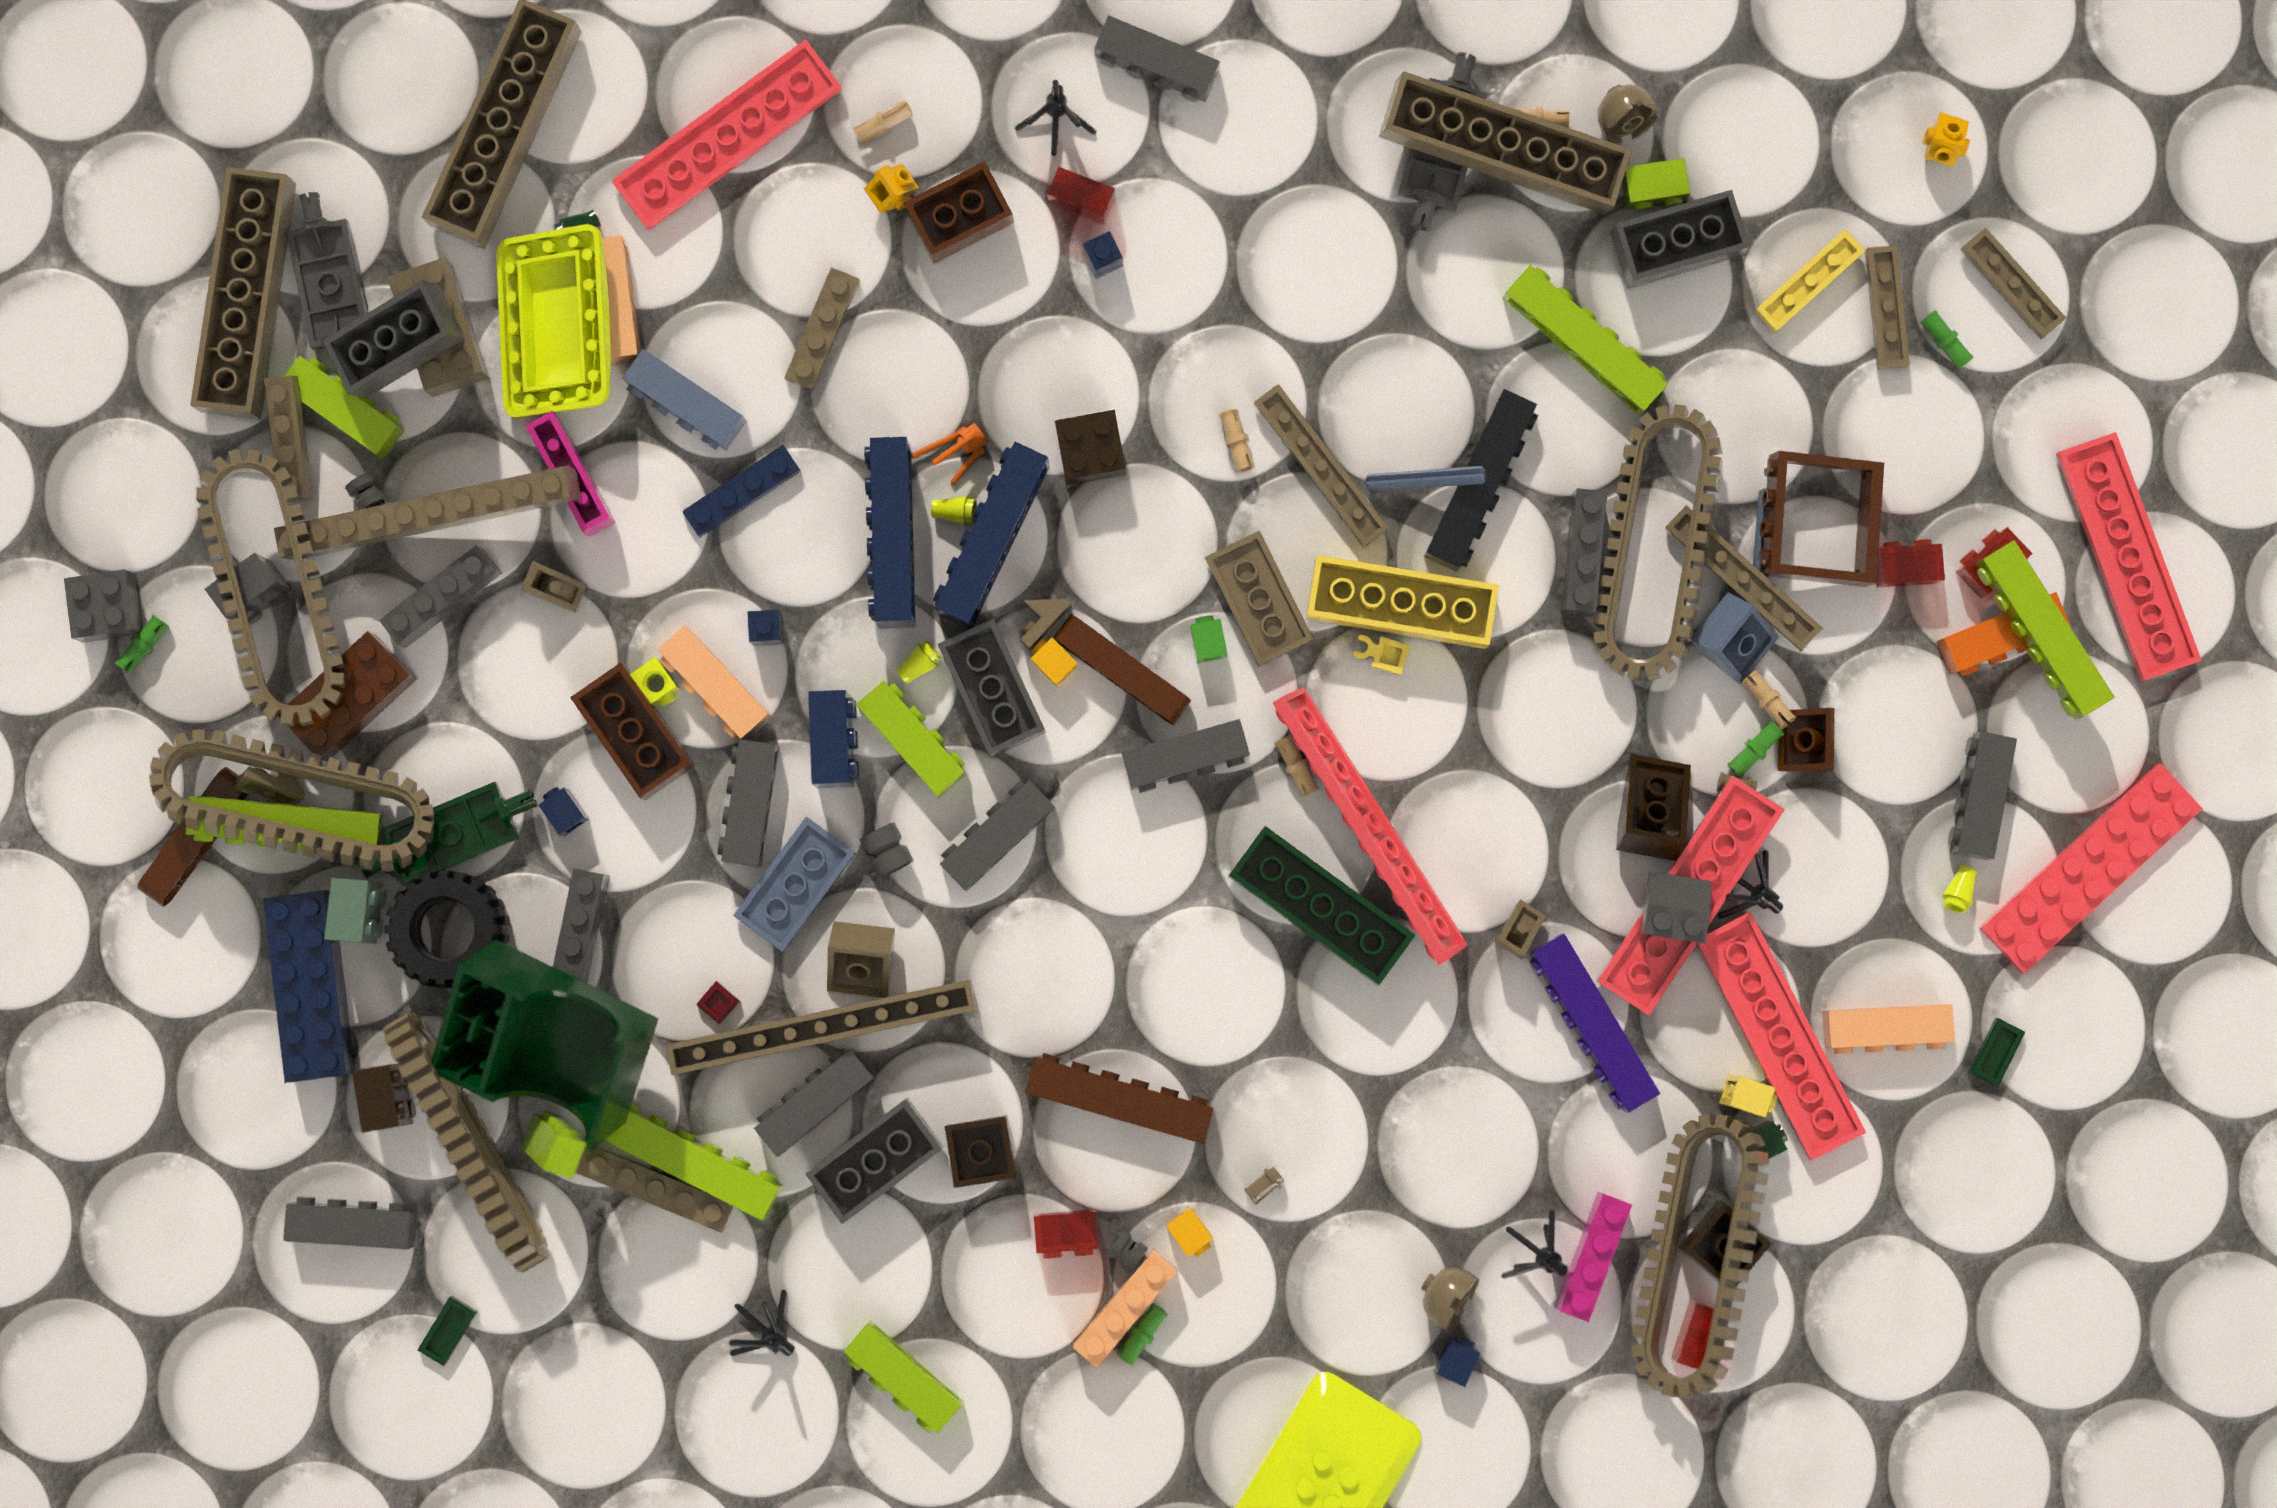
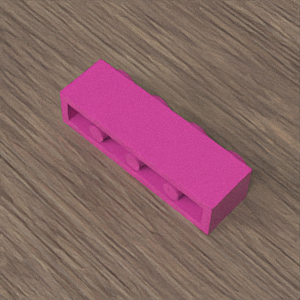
M551 411L525 425L548 469L562 466L576 469L581 500L567 502L582 532L591 537L615 524L616 521L560 418Z
M1599 1191L1597 1192L1556 1302L1555 1308L1557 1310L1589 1322L1632 1204Z

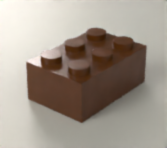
M985 161L904 202L906 212L934 264L1014 223L1013 213Z

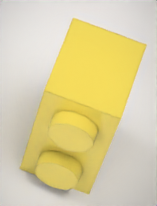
M1728 1074L1719 1104L1751 1115L1766 1117L1768 1112L1772 1113L1774 1110L1777 1095H1774L1775 1087L1739 1075Z

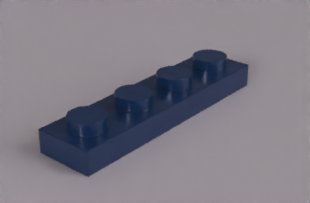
M782 445L684 509L682 513L698 537L701 538L800 473L801 470L785 446Z

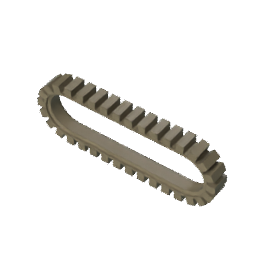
M1675 404L1674 412L1671 416L1667 405L1655 408L1657 420H1654L1648 412L1643 415L1639 421L1644 430L1633 426L1628 435L1630 441L1637 445L1624 446L1623 457L1625 461L1633 462V464L1621 463L1620 468L1622 480H1628L1630 483L1618 482L1616 493L1618 497L1627 500L1626 502L1617 500L1614 502L1613 512L1616 517H1622L1623 520L1611 519L1610 531L1612 535L1620 536V539L1608 537L1606 549L1609 554H1616L1617 557L1605 556L1603 568L1606 572L1614 574L1613 576H1601L1600 587L1603 591H1609L1610 595L1598 593L1597 606L1599 609L1607 610V613L1596 612L1593 624L1596 628H1602L1605 631L1593 632L1595 645L1598 648L1604 647L1598 651L1607 665L1612 662L1610 668L1622 677L1628 669V678L1635 681H1642L1643 670L1646 671L1647 678L1650 681L1661 678L1659 666H1662L1670 674L1677 668L1676 663L1671 657L1675 656L1684 660L1688 652L1687 647L1679 643L1680 640L1692 642L1693 628L1683 625V622L1695 623L1697 611L1695 607L1686 605L1687 603H1699L1700 592L1698 588L1690 587V584L1702 586L1704 574L1701 569H1694L1693 565L1705 567L1707 555L1705 551L1696 550V548H1708L1710 536L1708 532L1700 531V528L1712 529L1713 517L1711 513L1703 512V510L1715 511V495L1707 494L1706 491L1718 492L1719 478L1716 475H1709V473L1721 474L1723 461L1721 457L1713 455L1723 454L1720 438L1716 437L1718 433L1711 421L1706 422L1704 414L1696 409H1693L1688 417L1689 411L1685 405ZM1668 428H1683L1691 431L1699 438L1702 444V458L1671 635L1666 647L1658 655L1649 659L1636 660L1625 656L1618 649L1615 642V625L1645 455L1650 441L1659 432Z
M240 449L229 451L230 464L227 465L222 457L219 456L211 462L213 468L217 471L216 474L206 469L203 471L199 480L209 488L197 487L196 500L198 503L208 504V506L197 508L202 524L213 521L212 525L202 527L206 541L218 540V543L207 545L209 556L212 561L223 559V562L212 564L214 575L217 580L228 577V581L217 583L219 593L222 598L233 596L232 600L222 602L224 612L227 617L238 614V618L227 621L229 631L232 635L243 633L244 636L232 639L237 654L248 652V656L237 658L239 668L242 673L253 670L252 675L242 677L244 687L247 691L259 689L258 692L249 698L257 709L267 704L262 714L270 720L275 721L281 712L280 723L282 725L294 727L296 715L299 716L302 726L314 724L311 712L315 711L323 719L331 713L325 705L326 701L336 706L338 705L342 694L332 688H345L344 673H333V670L345 666L341 653L329 655L328 652L339 649L336 635L324 637L323 634L324 632L335 630L330 615L321 618L318 615L330 611L325 597L317 599L313 597L325 592L320 578L313 580L308 578L320 574L315 559L304 562V558L315 556L311 542L299 543L298 541L310 538L305 522L294 525V521L305 519L300 503L289 506V503L300 501L298 491L295 485L284 487L293 480L285 467L278 470L280 463L268 454L262 462V454L258 450L248 449L246 460L243 459ZM239 472H255L264 475L273 483L277 492L324 667L325 681L321 692L312 701L303 705L290 706L278 702L271 696L265 683L218 506V494L221 486L229 477Z
M205 729L192 730L193 740L191 741L187 739L184 732L173 736L175 748L165 742L158 749L160 758L153 757L150 765L152 774L149 775L150 786L156 805L161 812L167 811L168 819L177 824L184 817L187 828L198 831L202 820H204L207 833L218 835L221 825H224L225 836L238 839L242 829L245 842L257 844L259 835L263 834L264 846L276 849L279 838H281L284 851L295 853L298 843H301L302 853L305 856L315 857L319 847L321 848L322 860L334 862L336 853L340 852L341 864L353 866L355 858L358 856L360 857L361 869L372 871L375 861H381L382 872L394 871L393 860L396 859L402 869L413 864L412 854L420 859L427 851V843L432 842L434 835V812L432 804L429 803L427 793L423 788L417 791V783L408 777L399 785L398 773L386 771L384 781L380 780L378 768L367 766L365 776H361L360 764L348 762L344 772L342 771L340 759L329 757L327 766L323 767L322 755L310 753L306 763L304 762L302 750L291 748L288 758H285L284 747L281 745L271 744L268 754L266 753L264 741L252 739L250 748L247 749L246 740L243 736L233 734L231 743L228 744L226 732L214 730L211 740H207ZM196 756L216 757L394 799L405 804L412 812L414 826L409 835L398 843L375 845L191 802L180 797L172 789V775L177 766L186 759Z
M412 1011L386 1024L384 1027L386 1035L384 1037L386 1043L391 1048L389 1051L393 1059L398 1062L400 1066L398 1069L403 1078H407L409 1082L408 1087L412 1095L417 1096L419 1100L417 1104L422 1113H426L428 1116L427 1122L431 1129L435 1130L438 1134L436 1138L441 1147H445L448 1152L446 1156L451 1165H455L458 1178L461 1182L464 1181L470 1199H474L480 1217H484L486 1221L485 1226L489 1234L494 1235L495 1243L501 1252L504 1251L508 1262L514 1265L517 1271L522 1273L547 1260L550 1256V1251L547 1248V1240L541 1233L543 1230L539 1222L534 1219L532 1215L534 1212L529 1203L526 1204L524 1201L522 1190L514 1183L515 1178L512 1172L507 1170L504 1165L506 1162L502 1154L497 1152L495 1148L497 1145L492 1136H488L486 1132L487 1127L483 1120H479L476 1114L478 1111L473 1102H469L467 1091L438 1076L431 1063L437 1042L434 1035L431 1036L429 1027Z
M1705 1114L1698 1116L1699 1121L1690 1120L1682 1126L1687 1135L1677 1133L1672 1141V1144L1681 1150L1679 1154L1668 1152L1666 1164L1676 1166L1675 1173L1664 1171L1662 1183L1672 1185L1671 1192L1660 1190L1658 1202L1669 1204L1668 1210H1656L1654 1220L1665 1223L1664 1230L1653 1229L1651 1240L1661 1242L1660 1249L1649 1248L1647 1259L1656 1261L1657 1265L1656 1268L1645 1267L1643 1279L1653 1281V1286H1641L1639 1298L1650 1300L1649 1306L1638 1305L1635 1316L1646 1319L1645 1325H1634L1632 1331L1633 1337L1642 1339V1345L1631 1346L1632 1357L1644 1359L1635 1365L1637 1372L1640 1376L1649 1377L1645 1382L1653 1390L1662 1391L1661 1394L1670 1397L1692 1398L1702 1396L1701 1392H1710L1716 1388L1718 1384L1714 1379H1724L1729 1370L1720 1363V1360H1733L1735 1348L1724 1346L1725 1340L1736 1341L1738 1329L1729 1327L1728 1323L1729 1320L1740 1321L1742 1309L1732 1307V1302H1744L1746 1290L1735 1288L1736 1282H1748L1750 1273L1749 1270L1739 1268L1740 1262L1752 1263L1754 1251L1743 1249L1744 1242L1755 1244L1757 1232L1747 1230L1748 1223L1759 1224L1761 1217L1760 1212L1751 1210L1752 1203L1763 1205L1765 1193L1754 1191L1755 1185L1767 1186L1769 1174L1758 1172V1166L1769 1165L1768 1153L1756 1151L1765 1145L1762 1137L1759 1134L1752 1133L1754 1128L1747 1122L1721 1114ZM1715 1135H1726L1737 1144L1742 1156L1739 1185L1705 1356L1701 1366L1693 1374L1679 1378L1671 1374L1662 1364L1659 1356L1660 1332L1696 1154L1699 1147L1708 1138Z

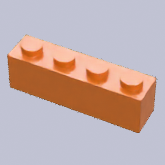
M2057 592L2050 594L2063 617L2071 626ZM2007 613L1936 641L1950 675L1960 671L1963 677L1978 671L1979 667L1977 664L1988 660L1989 664L1992 665L2007 659L2006 652L2015 648L2018 654L2027 651L2028 646L2022 637L2019 638L2013 632L2010 626L2012 621Z

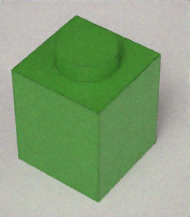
M1213 615L1196 618V623L1190 624L1197 663L1227 658L1228 654L1221 619L1214 620Z

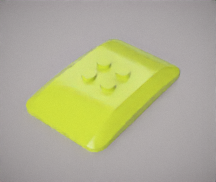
M584 224L503 240L496 251L502 392L505 412L513 418H526L545 415L551 411L558 413L603 405L610 393L611 342L607 273L603 239L600 230L593 225Z
M1330 1372L1318 1373L1311 1380L1235 1508H1383L1420 1444L1421 1433L1419 1428L1413 1422Z

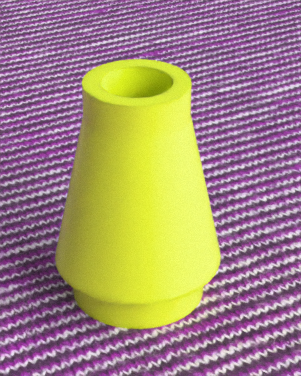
M969 496L941 500L933 499L931 516L932 518H940L967 526L968 523L975 522L973 515L977 508L976 499H970Z
M926 640L923 644H917L896 672L905 683L909 684L912 680L938 667V662L942 657L936 648Z
M1964 865L1959 866L1958 872L1942 895L1944 899L1942 905L1945 908L1957 913H1966L1967 909L1972 907L1975 878L1977 875L1975 869Z

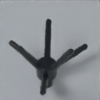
M1055 79L1052 82L1051 93L1046 97V104L1036 113L1015 126V130L1019 131L1027 125H1032L1046 113L1053 117L1052 156L1057 155L1059 117H1062L1064 114L1068 116L1077 128L1082 126L1092 135L1096 134V130L1069 109L1067 97L1063 94V86L1059 85L1058 80Z
M1767 850L1763 851L1762 860L1760 854H1755L1754 856L1761 884L1754 887L1740 877L1737 883L1750 891L1751 894L1750 896L1727 894L1726 899L1745 903L1720 912L1718 914L1720 919L1755 905L1762 909L1769 908L1775 914L1781 912L1783 904L1778 901L1780 897L1769 887V853Z
M1553 1209L1549 1211L1548 1225L1545 1224L1543 1226L1547 1247L1539 1249L1510 1226L1506 1227V1231L1536 1254V1262L1515 1264L1513 1270L1502 1274L1503 1279L1536 1269H1543L1548 1273L1555 1272L1559 1276L1567 1274L1568 1266L1562 1262L1561 1255L1554 1249L1555 1211Z
M782 1290L780 1294L776 1322L766 1301L762 1302L764 1313L770 1325L768 1328L739 1303L735 1304V1309L763 1334L761 1340H730V1346H740V1348L730 1351L731 1356L767 1347L774 1353L780 1351L786 1356H790L794 1352L795 1346L787 1341V1335L781 1331L787 1295L786 1290Z

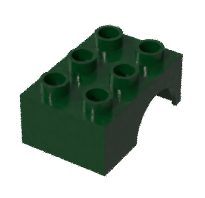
M495 940L459 964L431 1063L438 1076L492 1103L505 1097L529 1096L544 1099L564 1107L582 1122L586 1131V1137L583 1139L586 1142L585 1149L592 1151L626 1123L659 1018L503 942Z

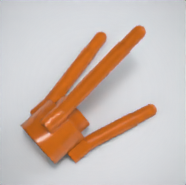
M973 423L968 428L963 426L957 432L913 452L911 457L915 459L956 440L957 443L932 460V465L935 466L960 449L966 455L972 452L951 479L950 483L955 485L974 461L985 453L982 447L988 443V440L979 427Z

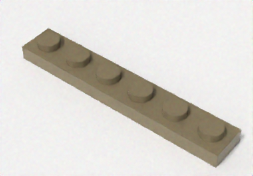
M1279 384L1254 402L1255 407L1363 548L1389 529Z
M1687 505L1665 527L1685 547L1692 510ZM1700 528V531L1708 532L1710 536L1708 548H1696V550L1705 551L1707 555L1705 565L1744 601L1752 604L1767 622L1802 652L1823 628L1713 528L1711 530Z
M596 1147L592 1151L584 1148L575 1172L721 1233L724 1231L734 1207L697 1187L600 1147Z

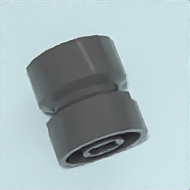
M895 822L885 825L860 839L867 855L874 856L871 864L879 879L904 868L914 861L908 847L899 843L902 836Z

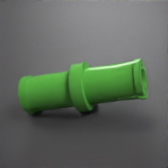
M1936 310L1920 322L1936 340V347L1939 350L1942 348L1957 369H1960L1974 358L1957 338L1959 334L1955 330L1951 331Z
M152 615V618L137 636L133 635L130 639L132 643L121 657L116 660L115 664L131 675L145 655L153 652V645L169 626L155 615Z
M1769 721L1753 740L1748 739L1745 742L1746 747L1727 766L1737 776L1742 778L1759 759L1763 760L1767 756L1766 752L1784 735V732L1775 723Z
M1152 1303L1139 1324H1134L1131 1328L1132 1334L1120 1351L1117 1352L1118 1357L1133 1366L1147 1343L1151 1344L1154 1340L1153 1334L1165 1317L1168 1316V1313L1160 1306Z

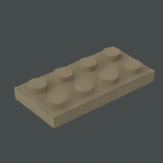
M1260 530L1205 557L1258 667L1314 640Z

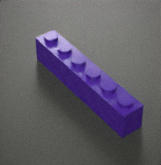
M1564 933L1559 934L1529 952L1532 957L1529 960L1531 968L1538 977L1543 975L1548 986L1544 987L1546 993L1553 1003L1558 1001L1564 1012L1560 1015L1569 1030L1573 1028L1576 1030L1580 1037L1576 1041L1585 1056L1591 1055L1596 1066L1592 1067L1593 1071L1601 1083L1606 1081L1612 1092L1608 1095L1616 1109L1622 1108L1624 1112L1630 1113L1660 1095L1661 1093Z

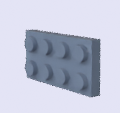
M805 817L733 916L784 952L856 855V852L814 821Z

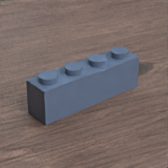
M645 349L641 350L622 377L626 384H628L626 388L628 392L640 400L645 396L653 401L651 407L662 415L667 416L668 413H671L677 417V425L689 433L696 430L702 434L701 441L714 450L720 446L727 451L747 422L743 415Z

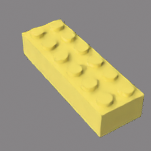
M1317 555L1305 620L1486 649L1490 645L1499 585Z

